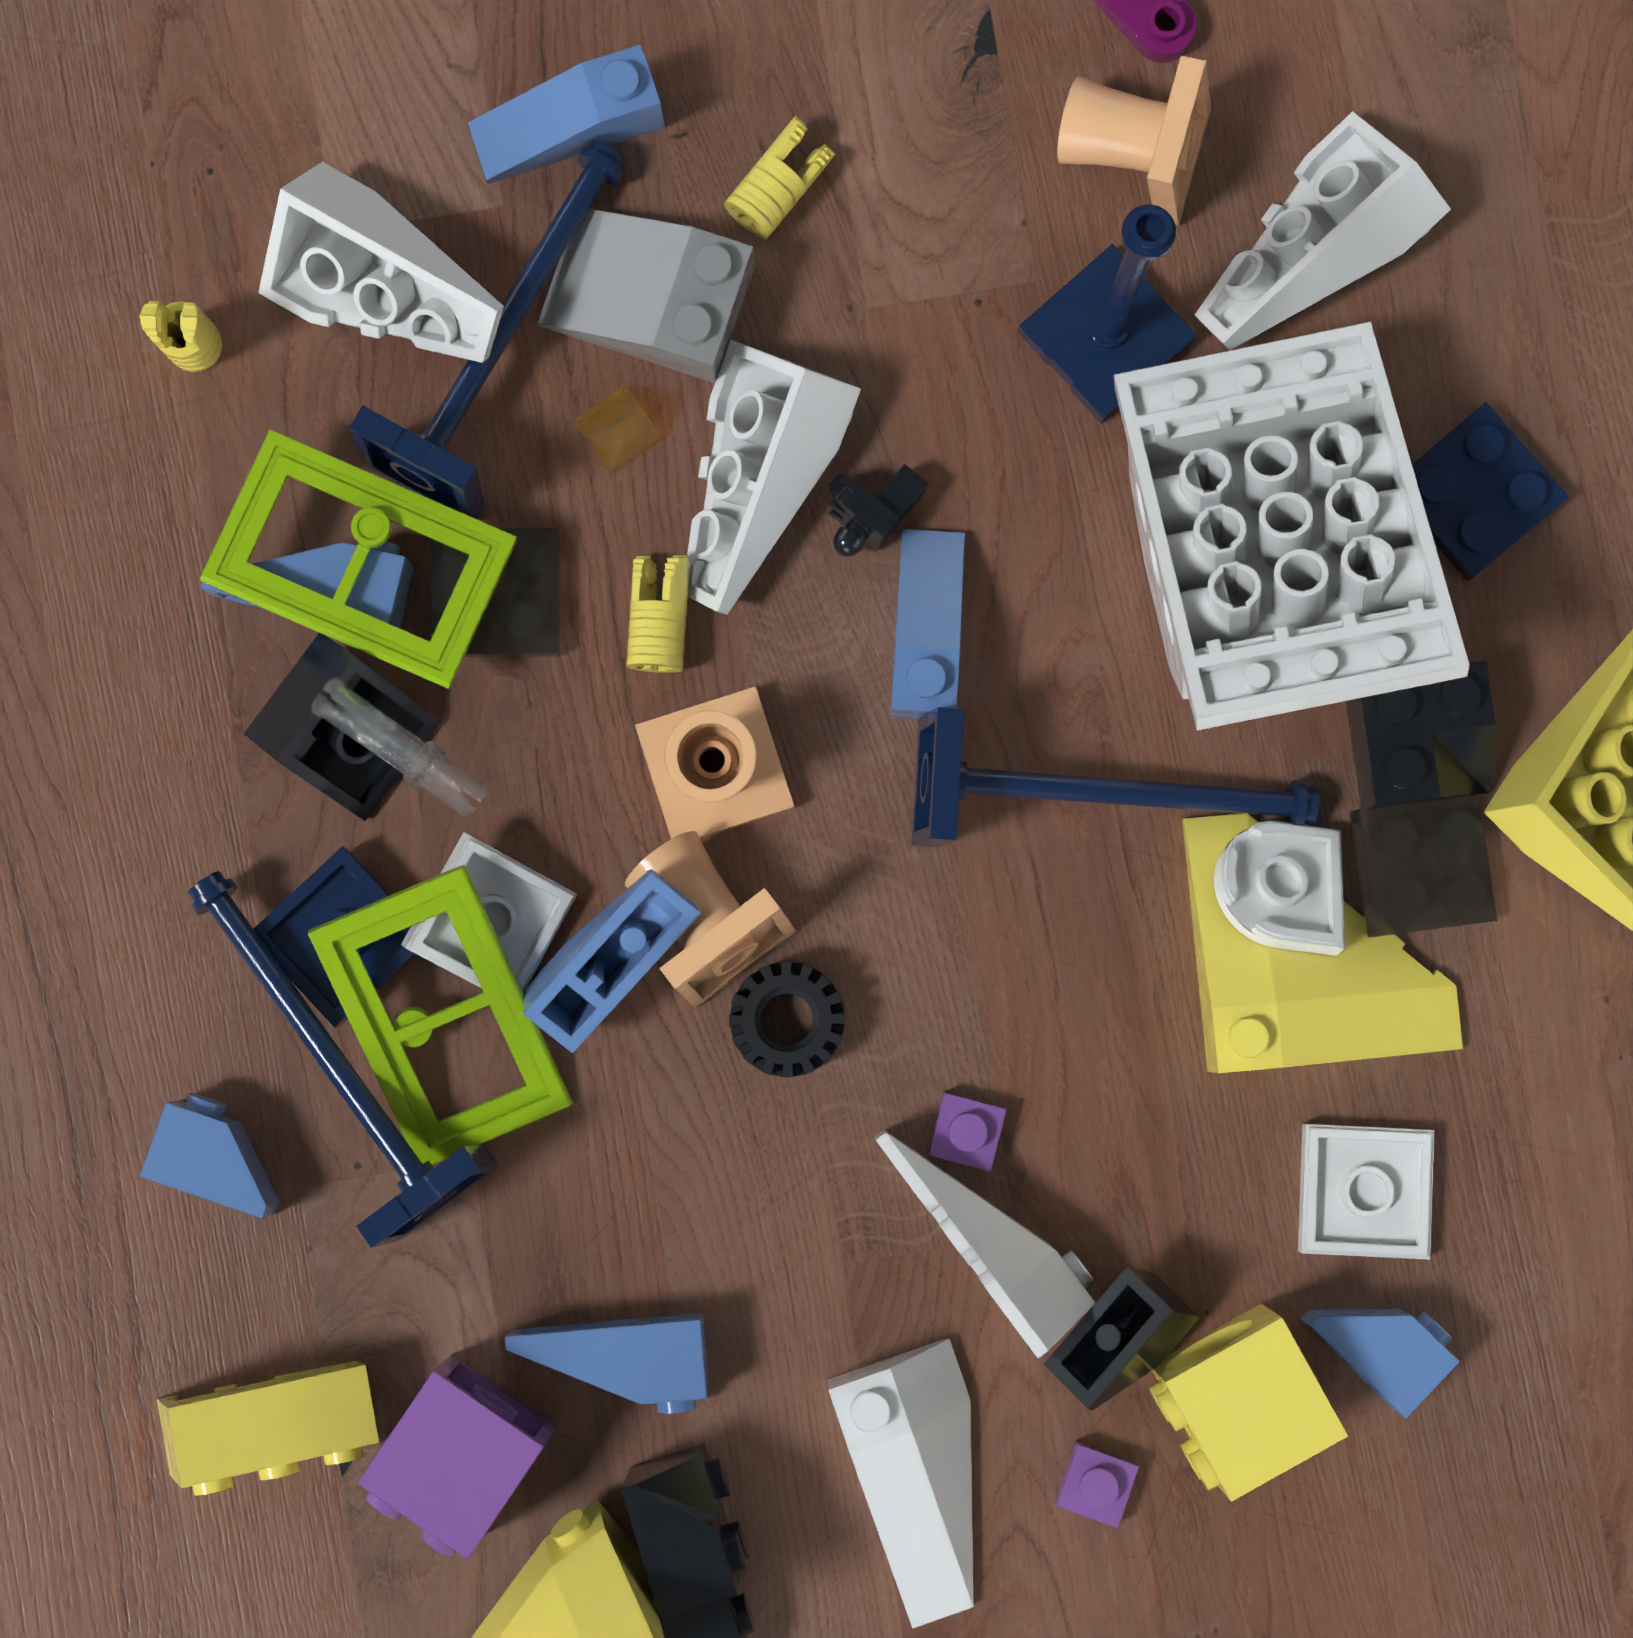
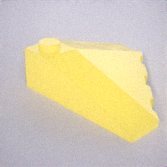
M1633 629L1517 760L1484 811L1524 854L1632 931Z
M1247 813L1182 819L1207 1072L1229 1073L1463 1049L1457 986L1440 971L1434 970L1431 973L1405 952L1402 948L1406 943L1368 912H1364L1361 915L1344 901L1345 949L1337 956L1267 947L1252 941L1240 933L1229 922L1219 906L1214 889V870L1217 859L1225 846L1236 835L1259 822Z
M597 1499L584 1510H572L558 1520L552 1528L551 1534L544 1538L471 1638L665 1637L641 1554Z

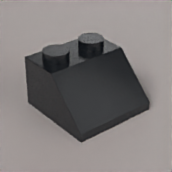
M318 633L244 732V735L281 765L366 821L440 722V719L329 637Z

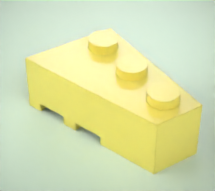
M358 1361L278 1375L272 1380L237 1387V1384L214 1388L215 1392L181 1400H177V1395L157 1398L169 1474L181 1488L192 1486L195 1496L234 1487L233 1476L259 1471L260 1480L289 1476L299 1472L298 1461L324 1456L325 1465L357 1460L364 1457L363 1446L379 1443L366 1365Z

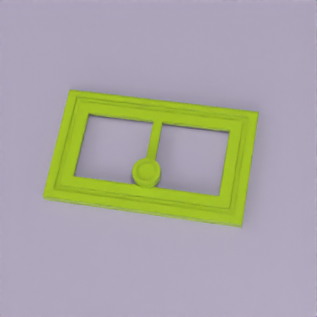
M269 429L202 572L200 581L449 689L518 539L516 536ZM288 477L362 508L354 515L351 521V532L358 545L333 599L248 563ZM390 521L469 555L431 641H427L345 605L371 548H377L389 539L391 534Z
M465 865L453 868L308 930V936L407 1143L422 1164L430 1161L433 1165L447 1159L463 1146L480 1145L573 1104L539 1027L523 1015L525 996ZM447 911L483 993L431 1015L421 1008L407 1007L396 1015L392 1024L357 949ZM490 1005L526 1084L438 1121L403 1045L406 1047L421 1046L430 1038L432 1029Z

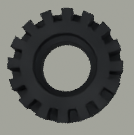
M781 961L759 968V970L749 975L742 982L731 1002L729 1026L736 1048H738L743 1058L750 1065L769 1075L782 1078L795 1077L815 1071L833 1056L843 1036L845 1012L838 991L824 974L806 964ZM781 994H794L801 997L810 1006L813 1015V1024L809 1034L802 1041L791 1045H783L773 1041L766 1034L762 1024V1014L765 1006L771 999Z

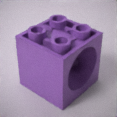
M450 1355L431 1373L357 1484L369 1492L366 1500L380 1513L394 1520H399L401 1515L422 1528L421 1538L435 1551L449 1558H453L458 1553L468 1560L551 1437L556 1426L462 1361Z

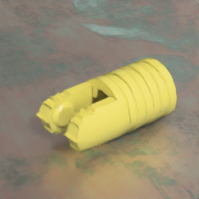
M796 115L724 203L727 211L740 225L761 239H768L836 155L824 144L810 153L796 173L787 166L783 160L801 142L807 130V126Z
M149 301L148 304H144L139 315L142 329L150 340L175 365L185 371L199 372L215 364L221 355L223 347L222 337L217 327L195 303L179 301L164 306L159 301ZM184 338L186 347L182 348L177 343V339Z
M673 555L672 558H667L664 570L665 577H663L662 601L656 600V579L658 578L656 576V564L652 561L651 556H636V559H633L626 667L633 670L655 673H675L683 670L690 569L688 555Z

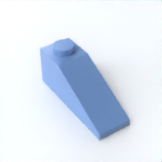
M641 44L580 63L468 122L488 184L578 156L582 149L589 148L593 141H601L612 145L665 128L661 103Z
M902 529L890 705L891 718L921 719L937 707H957L965 533Z
M386 541L377 548H371L345 605L400 628L414 566L405 556L399 555L401 548L399 545ZM342 542L253 563V565L333 599L357 545ZM201 582L200 588L214 598L261 608Z
M652 868L649 869L569 939L527 985L523 1015L571 1053H574L701 914V909Z
M703 1313L512 1329L505 1336V1348L507 1351L641 1405L657 1403L658 1413L670 1414L695 1410L696 1400L707 1399L709 1393Z

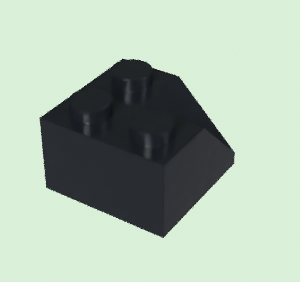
M1486 660L1470 662L1467 677L1346 701L1361 810L1489 793L1496 724Z
M702 1444L630 1467L621 1490L660 1620L738 1596L741 1574L748 1572L746 1560L749 1559V1552L740 1522L737 1520L728 1523L721 1498L730 1496V1489L720 1458L709 1460L705 1445Z

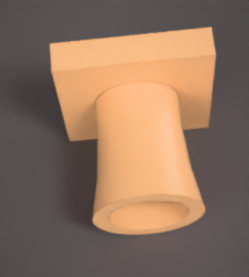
M1186 56L1180 57L1168 103L1139 97L1112 89L1081 75L1076 76L1070 88L1062 115L1057 147L1058 163L1101 165L1148 172L1147 182L1152 205L1165 209L1172 216L1175 225L1179 226L1211 112L1206 60Z
M756 686L635 724L671 839L689 831H696L701 839L795 809ZM715 749L724 755L725 763L719 771L709 773L701 768L700 759L703 753Z
M696 831L680 834L659 846L632 870L625 881V887L628 889L652 868L701 909V914L677 939L684 950L659 968L674 989L694 1008L699 1007L796 932L781 908L765 888L743 905L738 903L713 865Z

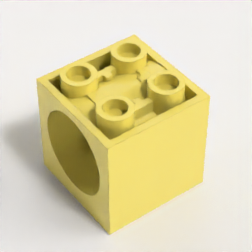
M1263 1304L1255 1306L1167 1355L1160 1365L1152 1370L1158 1382L1148 1388L1166 1421L1170 1422L1175 1432L1182 1428L1187 1432L1190 1439L1180 1444L1192 1469L1198 1479L1202 1480L1208 1491L1218 1486L1231 1502L1348 1437L1285 1321L1281 1316Z

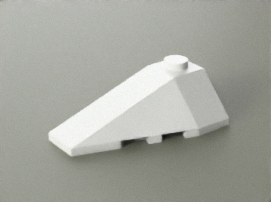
M1353 111L1304 157L1294 172L1299 182L1283 205L1272 203L1262 217L1261 221L1267 228L1251 250L1241 252L1234 257L1195 313L1199 321L1229 351L1401 256L1414 243L1425 236L1451 210L1418 163Z
M323 161L280 188L259 294L313 324L330 327L337 322L358 327L361 329V335L380 339L385 334L410 339L417 348L481 363L489 358L504 306L376 191Z
M730 340L708 405L706 420L714 422L716 425L711 456L701 457L698 478L707 480L704 509L692 519L687 552L690 563L689 598L716 612L728 615L839 450L847 426L852 419L853 410L861 388L740 342Z
M886 1130L875 1136V1140L926 1209L934 1216L968 1265L973 1268L986 1290L1039 1359L1095 1304V1301L1086 1291V1288L1095 1282L1087 1269L1072 1250L1061 1258L1058 1252L1045 1240Z
M948 1337L828 1379V1391L912 1629L974 1607L971 1400Z

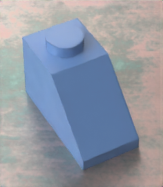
M189 1093L186 1102L182 1100L166 1102L139 1177L261 1219L274 1215L279 1200L242 1122L223 1115L226 1104L194 1093Z
M1400 1309L1308 1310L1300 1318L1386 1404L1404 1418H1407L1460 1362L1445 1348L1453 1340L1452 1337L1425 1312H1422L1415 1319L1412 1315Z

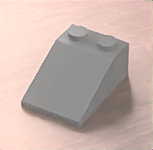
M589 209L559 258L538 320V326L715 383L755 269L753 246L691 226Z

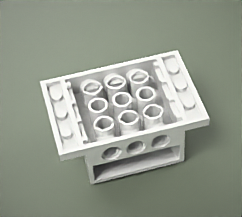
M1371 322L1114 375L1115 392L1128 442L1129 477L1146 573L1169 669L1182 699H1189L1196 730L1467 677L1470 664Z

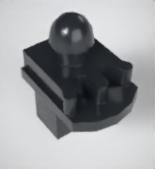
M904 464L881 492L874 497L848 475L838 474L829 483V491L834 498L829 503L833 508L829 515L845 526H841L834 535L833 545L836 552L844 557L854 556L864 548L863 543H866L876 552L924 496L929 483Z

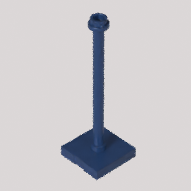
M593 141L589 148L582 149L577 158L583 168L582 173L503 301L502 305L504 307L489 358L483 363L472 360L466 362L423 434H413L402 426L362 405L349 428L364 466L408 490L477 519L485 505L477 468L452 455L445 447L605 183L616 185L623 175L621 168L625 163V159L616 149L601 141Z
M1156 205L1136 207L1126 216L1121 228V240L1126 249L1124 256L1112 243L1018 327L1017 332L1047 365H1051L1071 387V392L1100 424L1119 408L1114 385L1115 374L1168 364L1192 344L1196 338L1195 333L1144 279L1152 260L1164 256L1172 247L1176 237V226L1172 216L1165 209Z
M937 707L922 717L918 723L911 846L939 847L956 841L959 800H964L965 794L1286 816L1288 823L1299 826L1314 824L1318 817L1319 792L1317 787L1307 786L1305 781L1293 780L1289 785L1288 791L967 768L966 761H961L964 709Z
M220 871L206 876L188 892L194 901L191 907L197 915L210 912L401 1178L396 1185L402 1193L356 1226L371 1248L396 1242L498 1166V1164L484 1145L463 1146L435 1168L430 1161L422 1164L231 898L238 888L231 878L225 879Z

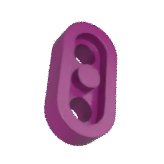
M1094 0L1097 6L1139 53L1151 61L1166 63L1177 60L1187 52L1192 43L1197 21L1194 10L1186 0ZM1160 16H1168L1174 20L1176 28L1172 31H1162L1156 26L1155 19Z

